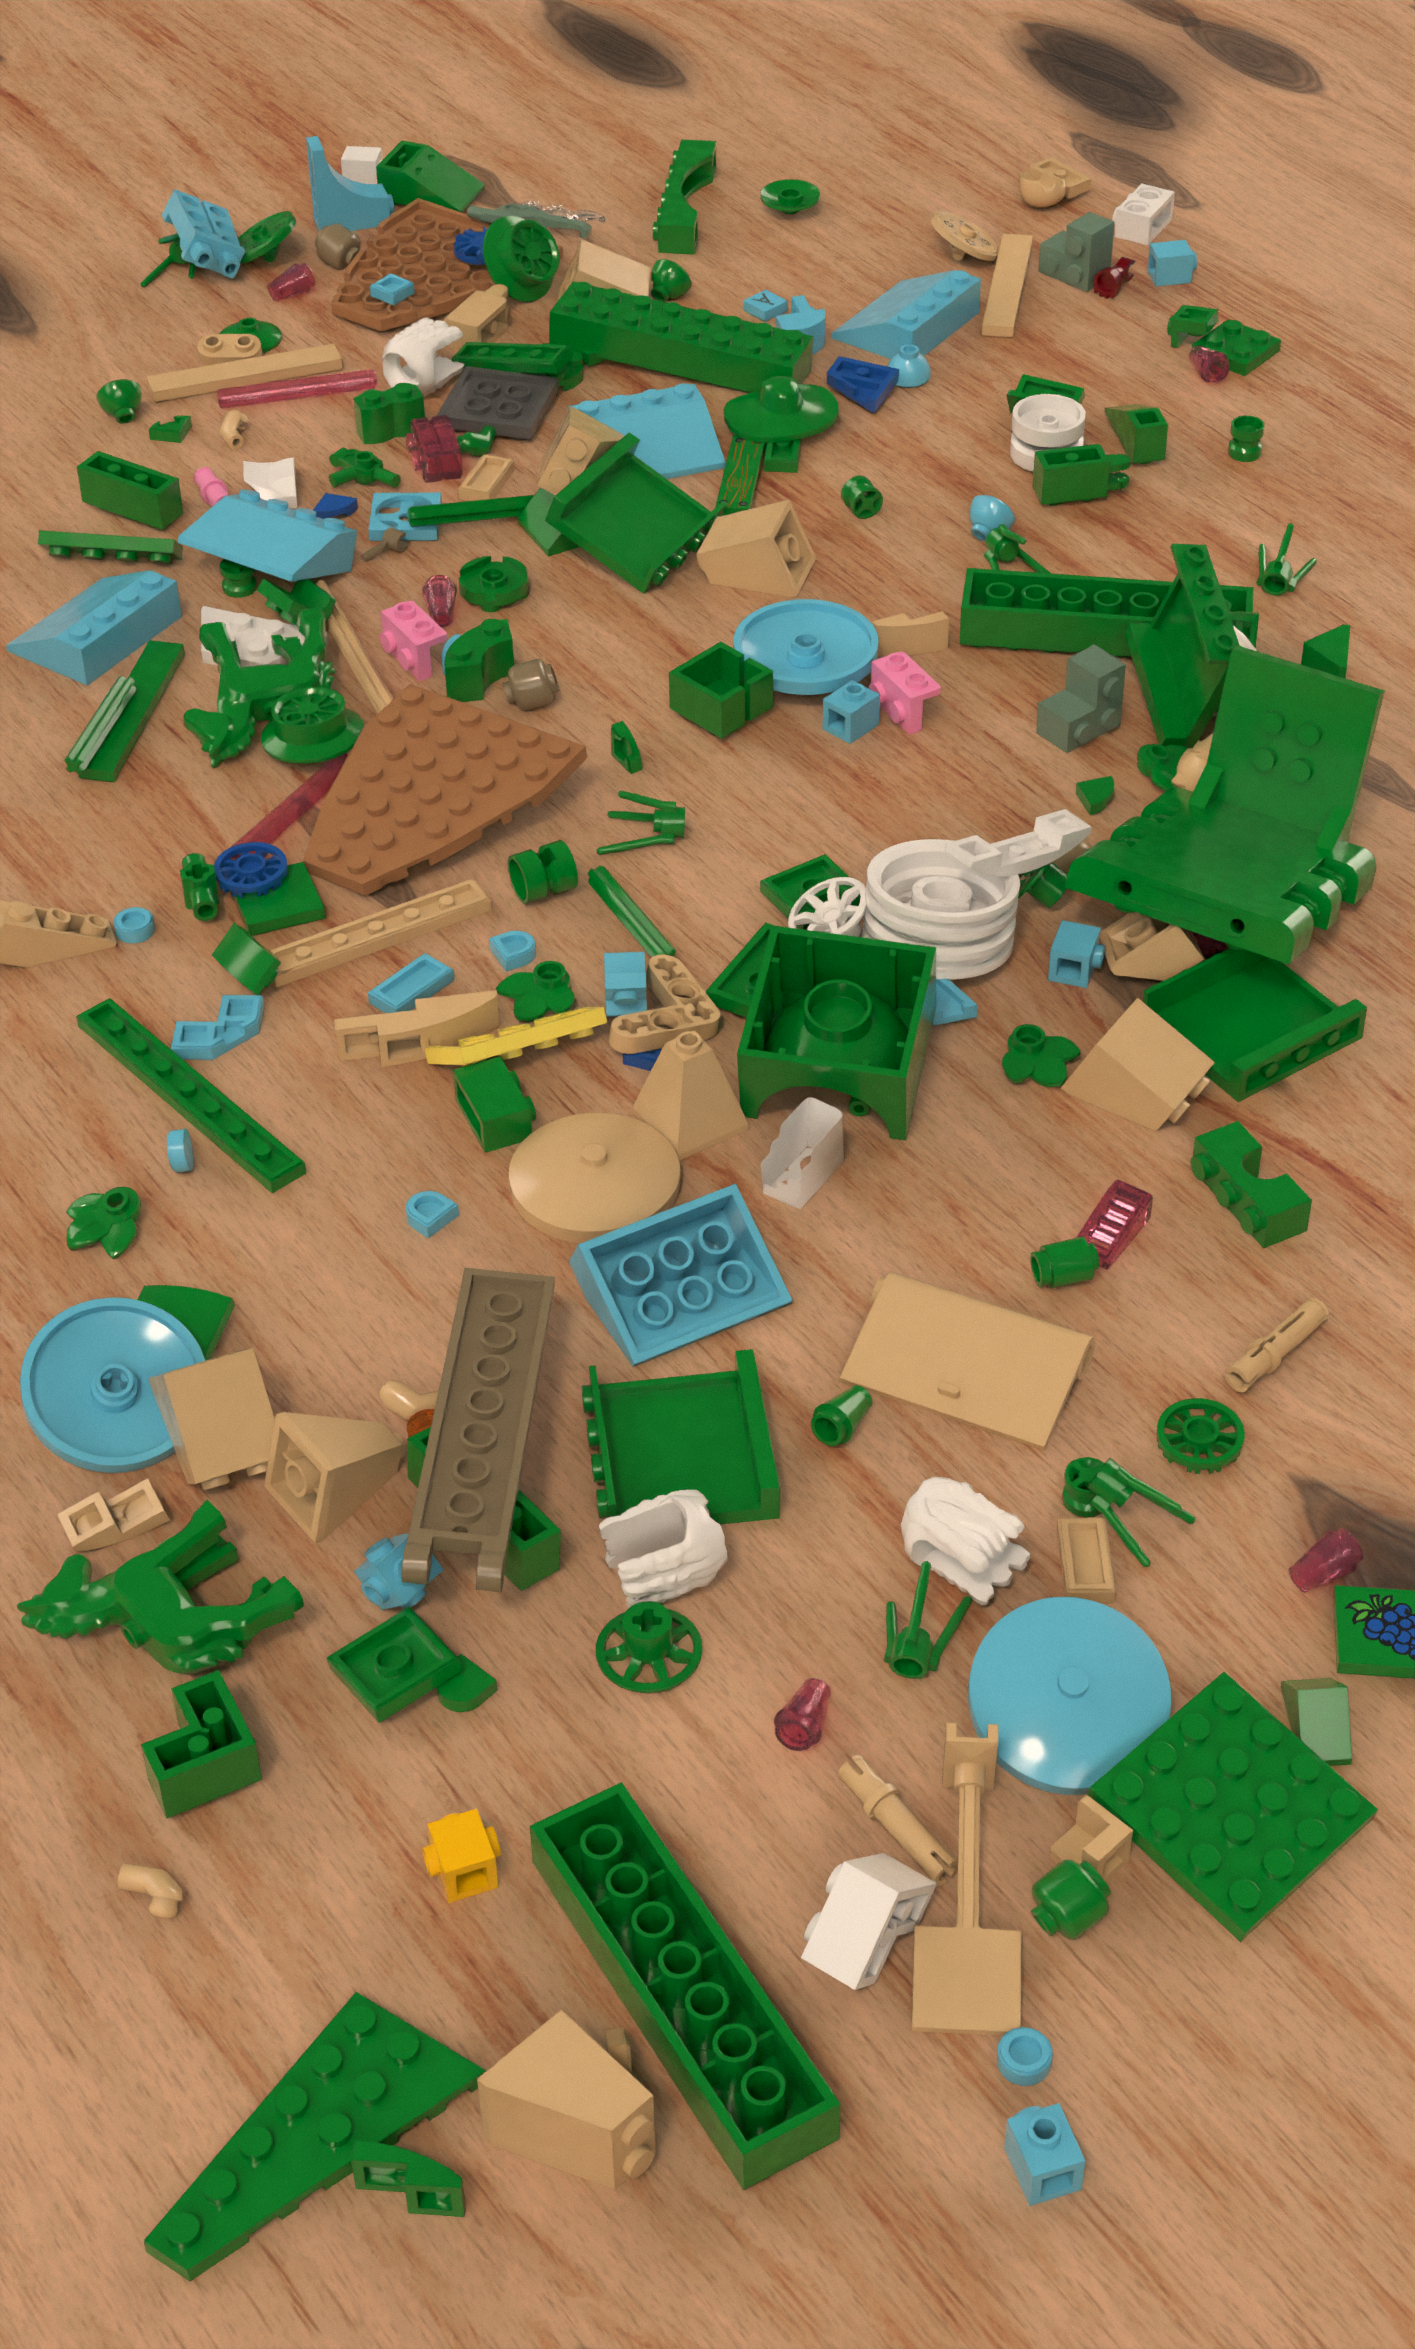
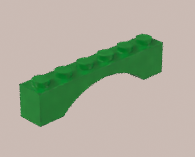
M681 139L678 151H673V161L669 166V179L666 178L665 193L661 195V207H658L657 222L653 224V241H658V253L695 255L698 243V212L687 203V200L702 187L713 183L716 172V141Z

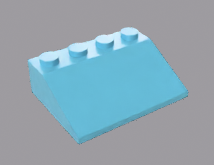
M952 270L902 280L832 332V339L892 359L899 352L902 345L913 344L919 348V353L925 356L979 314L981 279L969 275L966 271Z
M682 383L672 388L661 390L648 389L639 394L616 395L611 399L583 401L578 405H572V407L621 434L626 435L630 432L640 439L634 455L666 479L725 468L726 462L705 400L695 384Z
M240 490L239 494L224 496L178 536V543L293 582L351 571L358 531L345 527L343 520L336 518L321 519L316 517L317 513L313 510L304 508L294 510L288 508V502L278 499H268L267 501L261 499L260 493L256 491Z
M151 570L101 578L7 644V651L82 684L89 685L182 617L177 581Z
M736 1184L580 1243L569 1260V1264L587 1302L632 1367L791 1304L793 1301Z

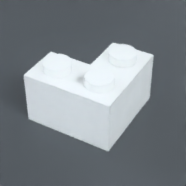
M885 1853L844 1861L843 1864H839L834 1869L828 1879L826 1892L829 1893L822 1912L816 1913L806 1928L804 1939L808 1943L801 1958L854 1990L875 1984L896 1936L913 1932L914 1925H919L937 1883Z

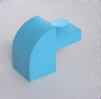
M804 295L791 297V314L775 316V328L798 330L803 334L813 336L812 355L824 347L825 309L815 310L814 307H810Z
M645 952L604 953L606 1017H618L647 1011Z

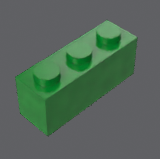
M97 451L77 466L82 502L162 530L184 514L179 478Z

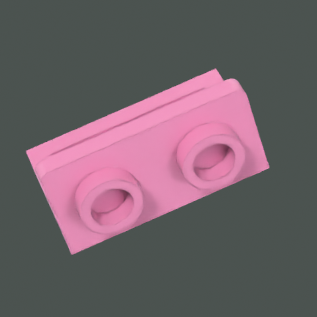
M414 601L400 602L394 607L381 611L383 632L380 634V641L383 649L387 653H391L400 662L402 668L406 671L408 670L419 682L432 677L430 647L446 641L447 632Z
M903 651L891 653L886 657L872 661L869 689L880 694V707L891 717L894 723L899 724L909 735L922 731L923 700L939 695L941 693V686Z

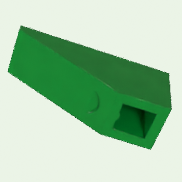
M1132 404L1105 408V414L1133 464H1149L1152 461L1165 460L1168 423L1159 407Z

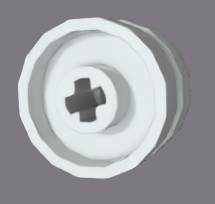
M1040 394L1020 400L1013 407V433L1011 436L1010 457L1018 466L1033 472L1035 451L1083 446L1084 438L1082 435L1084 434L1086 411L1080 403L1072 398L1061 395Z

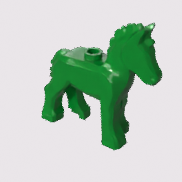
M312 608L299 612L297 626L299 632L305 637L303 645H301L300 638L297 636L282 637L280 634L271 635L274 653L285 658L289 663L288 665L265 664L242 667L236 641H231L226 625L223 622L207 623L200 627L199 640L205 649L211 652L213 662L218 664L220 683L217 695V712H207L197 708L190 709L184 713L183 721L185 728L195 734L203 745L201 750L209 752L212 768L218 767L228 757L233 758L239 754V751H244L245 747L250 746L251 737L255 736L254 727L256 723L272 720L271 707L279 697L293 690L307 687L330 689L335 679L331 676L336 670L333 669L331 661H323L326 658V643L324 641L325 614L322 609Z
M207 1499L193 1513L190 1522L182 1531L162 1541L153 1550L130 1559L116 1571L107 1574L97 1581L91 1583L92 1565L90 1560L84 1555L75 1554L67 1557L59 1573L44 1587L42 1593L33 1595L30 1600L18 1603L17 1608L25 1613L21 1618L24 1626L35 1629L41 1634L50 1633L51 1637L61 1636L67 1639L77 1633L85 1636L97 1628L102 1629L119 1624L124 1637L134 1649L142 1646L155 1661L167 1670L181 1674H196L216 1667L219 1662H235V1659L243 1658L242 1649L248 1647L252 1638L257 1633L275 1624L295 1618L294 1612L304 1607V1601L299 1590L285 1576L273 1584L264 1576L253 1584L251 1594L245 1603L238 1605L195 1606L187 1590L239 1560L237 1548L219 1535L221 1531L227 1528L224 1517Z

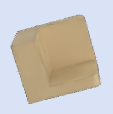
M1085 1795L1078 1802L1076 1824L1051 1846L1050 1856L1058 1863L1063 1860H1073L1080 1864L1083 1860H1086L1106 1882L1129 1861L1133 1830L1091 1797Z

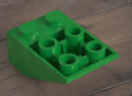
M401 140L376 166L377 184H382L387 195H392L394 205H408L417 198L462 213L485 188L484 183L425 144Z

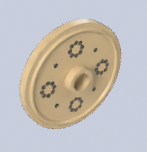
M939 210L933 214L931 223L936 231L950 242L949 247L955 260H962L965 253L986 261L997 259L999 253L997 243L980 227L951 212Z

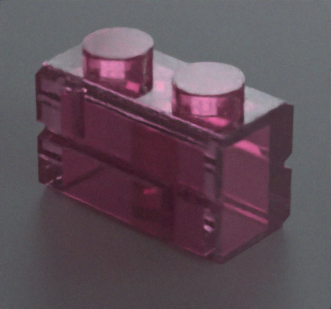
M447 415L434 416L431 420H428L427 417L412 419L410 423L411 433H406L405 437L408 454L411 453L414 471L420 470L422 478L426 483L441 481L442 478H445V480L461 478L463 475L461 450L450 418Z

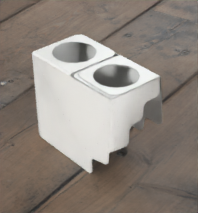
M808 1097L782 1123L779 1137L772 1142L769 1155L761 1163L764 1194L801 1209L844 1162L843 1113L839 1109L818 1099ZM811 1156V1162L802 1170L800 1167L801 1161L805 1157Z

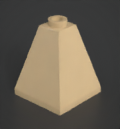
M686 1031L680 1033L677 1038L666 1042L632 1107L633 1114L638 1120L662 1133L674 1147L679 1161L749 1130V1124L713 1049L695 1031Z
M282 1412L276 1414L264 1487L314 1543H317L330 1535L397 1474L400 1459L405 1456V1444L397 1432L391 1433L381 1422Z

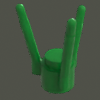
M178 233L158 239L159 244L173 242L169 248L170 255L140 283L141 287H146L171 263H188V261L183 260L181 257L182 250L180 249ZM190 263L189 279H193L196 273L197 266L194 263Z
M1292 523L1287 525L1277 558L1269 562L1268 565L1266 561V547L1264 544L1259 545V577L1256 583L1271 595H1282L1286 591L1294 592L1297 583L1317 563L1315 558L1310 559L1293 576L1291 565L1285 560L1294 529Z
M1004 524L994 528L987 535L985 544L988 551L984 553V557L990 563L992 570H1000L997 560L1011 561L1018 556L1036 572L1050 573L1020 548L1019 543L1024 545L1026 539L1010 531Z
M619 791L618 796L620 798L658 809H654V814L609 811L608 817L654 822L653 832L661 833V835L599 847L597 854L603 855L657 844H674V837L684 838L685 807H676V802L661 801L636 793Z
M1109 1458L1087 1486L1095 1494V1497L1089 1504L1104 1515L1143 1567H1149L1151 1561L1110 1507L1112 1503L1121 1507L1131 1494L1136 1492L1189 1524L1195 1522V1517L1182 1509L1178 1502L1137 1479L1112 1458Z
M924 1561L921 1565L909 1626L903 1628L899 1634H897L896 1605L893 1601H889L886 1604L887 1647L884 1662L889 1664L890 1669L894 1673L904 1678L918 1679L924 1677L928 1670L937 1671L941 1654L972 1603L969 1596H965L933 1646L929 1633L920 1628L931 1570V1563L928 1561Z

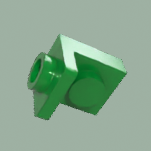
M1182 305L1168 321L1167 332L1171 336V347L1178 348L1187 338L1188 334L1195 337L1208 335L1219 321L1218 309Z

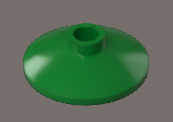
M778 180L764 186L761 190L760 198L766 206L772 209L780 210L784 214H796L801 210L816 205L820 200V190L812 183L802 180Z
M255 318L241 319L239 322L225 327L219 333L254 335L261 342L262 353L274 349L282 340L281 331L276 325L256 320Z

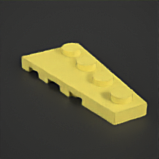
M583 1007L534 1020L535 1026L533 1027L526 1023L497 1029L498 1037H495L494 1034L474 1035L458 1039L459 1046L435 1045L425 1048V1054L428 1064L462 1065V1067L485 1061L486 1058L496 1055L500 1056L502 1060L523 1055L522 1048L534 1045L535 1049H544L558 1045V1037L569 1034L570 1039L594 1034L593 1027L607 1023L604 1007Z

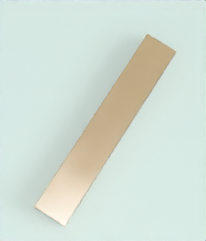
M1002 235L982 323L983 336L1008 338L1014 336L1033 246V235Z
M333 343L146 376L153 401L161 402L341 370L343 366L342 358Z
M470 879L272 949L270 951L281 962L273 984L277 988L491 911V900L476 881Z

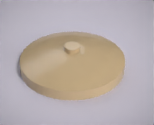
M611 1113L576 1114L545 1124L522 1141L513 1154L509 1166L510 1195L514 1207L522 1218L546 1235L574 1243L586 1242L673 1208L681 1185L680 1162L670 1141L658 1130L640 1120Z

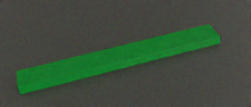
M111 998L76 1016L80 1029L271 1193L276 1192L306 1174L304 1161Z

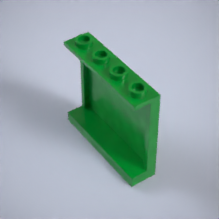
M629 432L554 496L545 521L645 594L654 584L659 587L666 580L672 568L679 569L687 559L690 551L696 553L699 550L716 518L722 516L727 503L723 501L712 512L637 458L634 453L640 439Z
M1172 543L1170 548L1178 574L1151 623H1129L1124 633L1159 744L1162 746L1173 744L1193 748L1220 704L1231 651L1234 647L1240 645L1207 546Z
M1230 948L1213 955L1211 958L1191 968L1183 970L1173 977L1152 985L1144 990L1143 1003L1215 1062L1205 1076L1237 1102L1362 1039L1367 1006L1358 999H1354L1340 1007L1282 962L1250 951L1241 952Z
M753 1349L735 1351V1371L598 1384L596 1365L589 1366L590 1385L581 1386L584 1413L593 1412V1419L586 1420L589 1447H598V1454H591L593 1481L603 1482V1489L596 1490L599 1518L620 1516L629 1508L638 1506L644 1499L653 1500L659 1495H667L678 1490H698L709 1501L706 1504L709 1516L720 1525L780 1518V1486Z

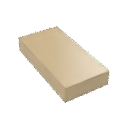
M482 455L458 488V499L466 501L494 499L514 472V460Z
M1105 1517L1058 1518L1057 1537L1065 1597L1083 1598L1099 1603H1114L1116 1591Z

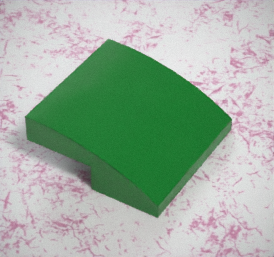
M174 1285L144 1286L137 1299L161 1308L179 1320L196 1339L205 1361L211 1359L235 1307V1302L231 1297L203 1289Z

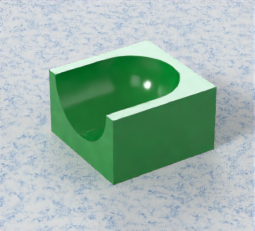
M771 925L737 1051L740 1107L745 1117L757 1119L761 1104L770 1095L778 1091L800 1086L823 1087L849 1094L863 1101L881 1116L888 1128L891 1139L906 1141L936 1013V947Z

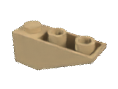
M0 900L1 964L27 968L116 946L117 941L109 920L99 915H83L66 912L55 907L48 909L30 906L20 901L7 902Z

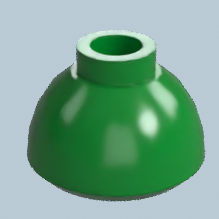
M661 259L657 260L653 265L651 271L653 289L651 294L656 300L667 302L668 299L682 297L691 289L692 282L690 276L679 264L671 260Z
M129 379L114 380L100 388L96 399L103 411L115 417L118 423H129L135 419V412L141 404V386Z

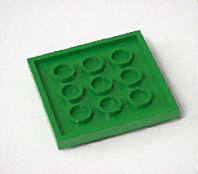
M1226 1672L1221 1673L1090 1786L1087 1793L1089 1797L1133 1830L1132 1841L1240 1942L1369 1824L1378 1811L1371 1802Z

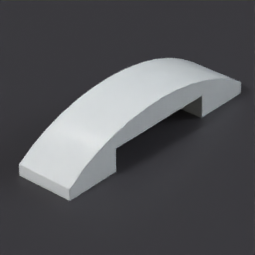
M1064 809L1036 817L1033 832L989 844L978 835L946 843L945 851L978 873L989 876H1012L1038 869L1060 858L1090 835L1092 827Z

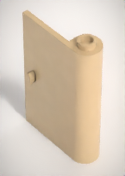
M892 1271L888 1273L886 1278L880 1277L873 1289L872 1308L840 1375V1382L851 1386H861L869 1392L1045 1451L1074 1380H1082L1088 1370L1094 1352L1095 1337Z

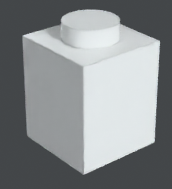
M347 146L341 158L342 176L359 183L377 184L376 166L383 160L382 148Z

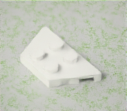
M207 606L201 608V626L214 622H223L226 625L231 641H236L242 667L265 664H289L285 658L274 653L271 635L280 634L282 637L297 636L300 638L301 645L304 644L305 637L299 632L296 625ZM325 631V633H324V641H325L326 646H327V645H328V637H327V632ZM201 643L203 663L218 666V664L213 662L211 652L206 650Z

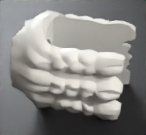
M426 317L418 320L416 323H412L411 326L396 334L385 345L382 356L383 374L390 387L392 388L398 383L415 384L423 394V397L435 392L437 389H442L444 384L448 383L452 377L462 373L465 364L458 361L452 362L447 357H437L436 351L460 339L463 336L462 331L455 326L448 327V324L444 321L437 320L434 322V320ZM400 356L407 363L403 368L400 365Z
M932 1477L924 1480L918 1491L909 1498L900 1524L905 1552L908 1557L919 1566L924 1561L930 1562L932 1571H935L940 1577H944L949 1584L956 1585L961 1592L968 1593L970 1598L978 1604H989V1599L994 1597L992 1586L1005 1587L1010 1584L1013 1575L1009 1569L1021 1571L1027 1566L1030 1553L1022 1546L1011 1543L1008 1538L1015 1539L1025 1529L1022 1521L1017 1515L999 1509L981 1493H975L972 1485L967 1482H958L950 1478Z
M678 1490L667 1495H659L653 1500L644 1499L638 1506L629 1508L620 1516L606 1518L599 1524L601 1537L606 1539L605 1551L607 1553L605 1560L609 1568H619L618 1575L622 1582V1590L627 1595L626 1605L628 1608L644 1601L664 1603L668 1599L678 1598L694 1588L707 1586L716 1577L720 1568L728 1561L724 1542L725 1536L719 1523L709 1516V1511L706 1508V1504L709 1501L698 1490Z

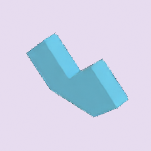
M223 995L217 1022L176 1021L171 1050L185 1060H214L259 1034L264 1011L263 996Z

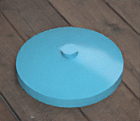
M796 599L770 604L748 615L735 631L733 648L744 654V661L751 658L773 670L774 691L796 695H816L835 692L851 680L859 682L871 672L872 661L878 659L879 639L872 623L862 614L847 606L824 600Z
M117 1297L82 1302L52 1318L41 1328L29 1345L21 1367L20 1394L22 1408L26 1420L37 1438L46 1448L64 1461L97 1472L122 1473L136 1471L159 1463L175 1452L148 1378L203 1362L205 1359L202 1350L190 1331L174 1316L161 1308L143 1301Z
M1053 1597L1033 1601L1011 1611L990 1629L978 1647L973 1660L968 1681V1706L978 1738H987L988 1724H998L996 1762L1005 1771L1027 1785L1043 1791L1063 1795H1083L1088 1793L1090 1786L1169 1719L1171 1711V1686L1159 1651L1146 1633L1131 1619L1099 1602L1076 1597Z

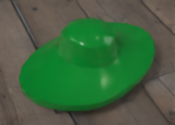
M774 376L764 380L761 383L760 391L731 399L723 409L724 421L730 431L742 439L753 442L774 443L810 437L832 427L839 418V403L833 393L824 387L814 384L798 385L797 380L787 376Z

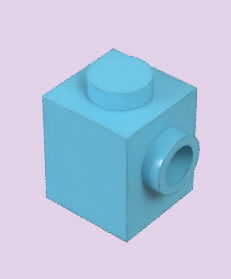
M1186 240L1150 243L1147 272L1155 286L1192 282V272L1197 268V256L1195 251L1191 250Z
M851 680L823 699L822 729L849 744L853 743L879 725L880 694Z
M1061 921L1050 949L1048 981L1083 988L1088 987L1094 969H1101L1105 958L1106 945L1100 944V927Z
M1060 2103L1044 2108L1031 2106L1019 2111L1014 2117L1007 2119L1004 2149L1029 2206L1082 2190L1085 2158Z

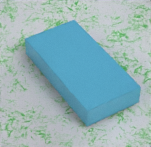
M424 953L369 991V1004L384 1013L411 1011L416 1008L415 999L430 998L453 982L454 971Z

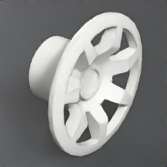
M836 877L818 883L806 891L792 907L788 919L789 928L797 929V925L810 924L807 928L810 931L859 937L861 933L859 921L867 910L865 900L866 888L864 884L850 877ZM839 885L852 886V888L843 893L840 900ZM828 888V901L823 903L818 897L814 896L819 891ZM860 894L859 906L851 905V902ZM806 902L815 909L814 913L803 912L798 915Z

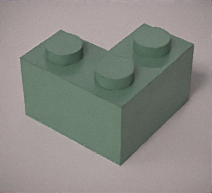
M1088 212L1068 224L1066 231L1062 230L1040 244L1039 272L1088 292L1094 288L1095 275L1102 269L1111 267L1115 221Z
M1095 644L1069 657L1065 689L1038 703L1036 733L1065 753H1069L1120 726L1126 664Z

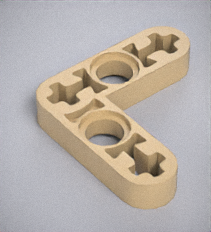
M656 955L648 961L646 983L664 1007L615 1017L611 1023L608 1042L618 1052L635 1054L663 1048L666 1042L677 1038L680 1033L686 1031H695L703 1040L710 1039L717 1034L721 1013L679 959L670 955ZM675 995L687 996L689 998H681ZM658 1026H667V1027H670V1028H672V1029H664V1028H660V1027H658Z

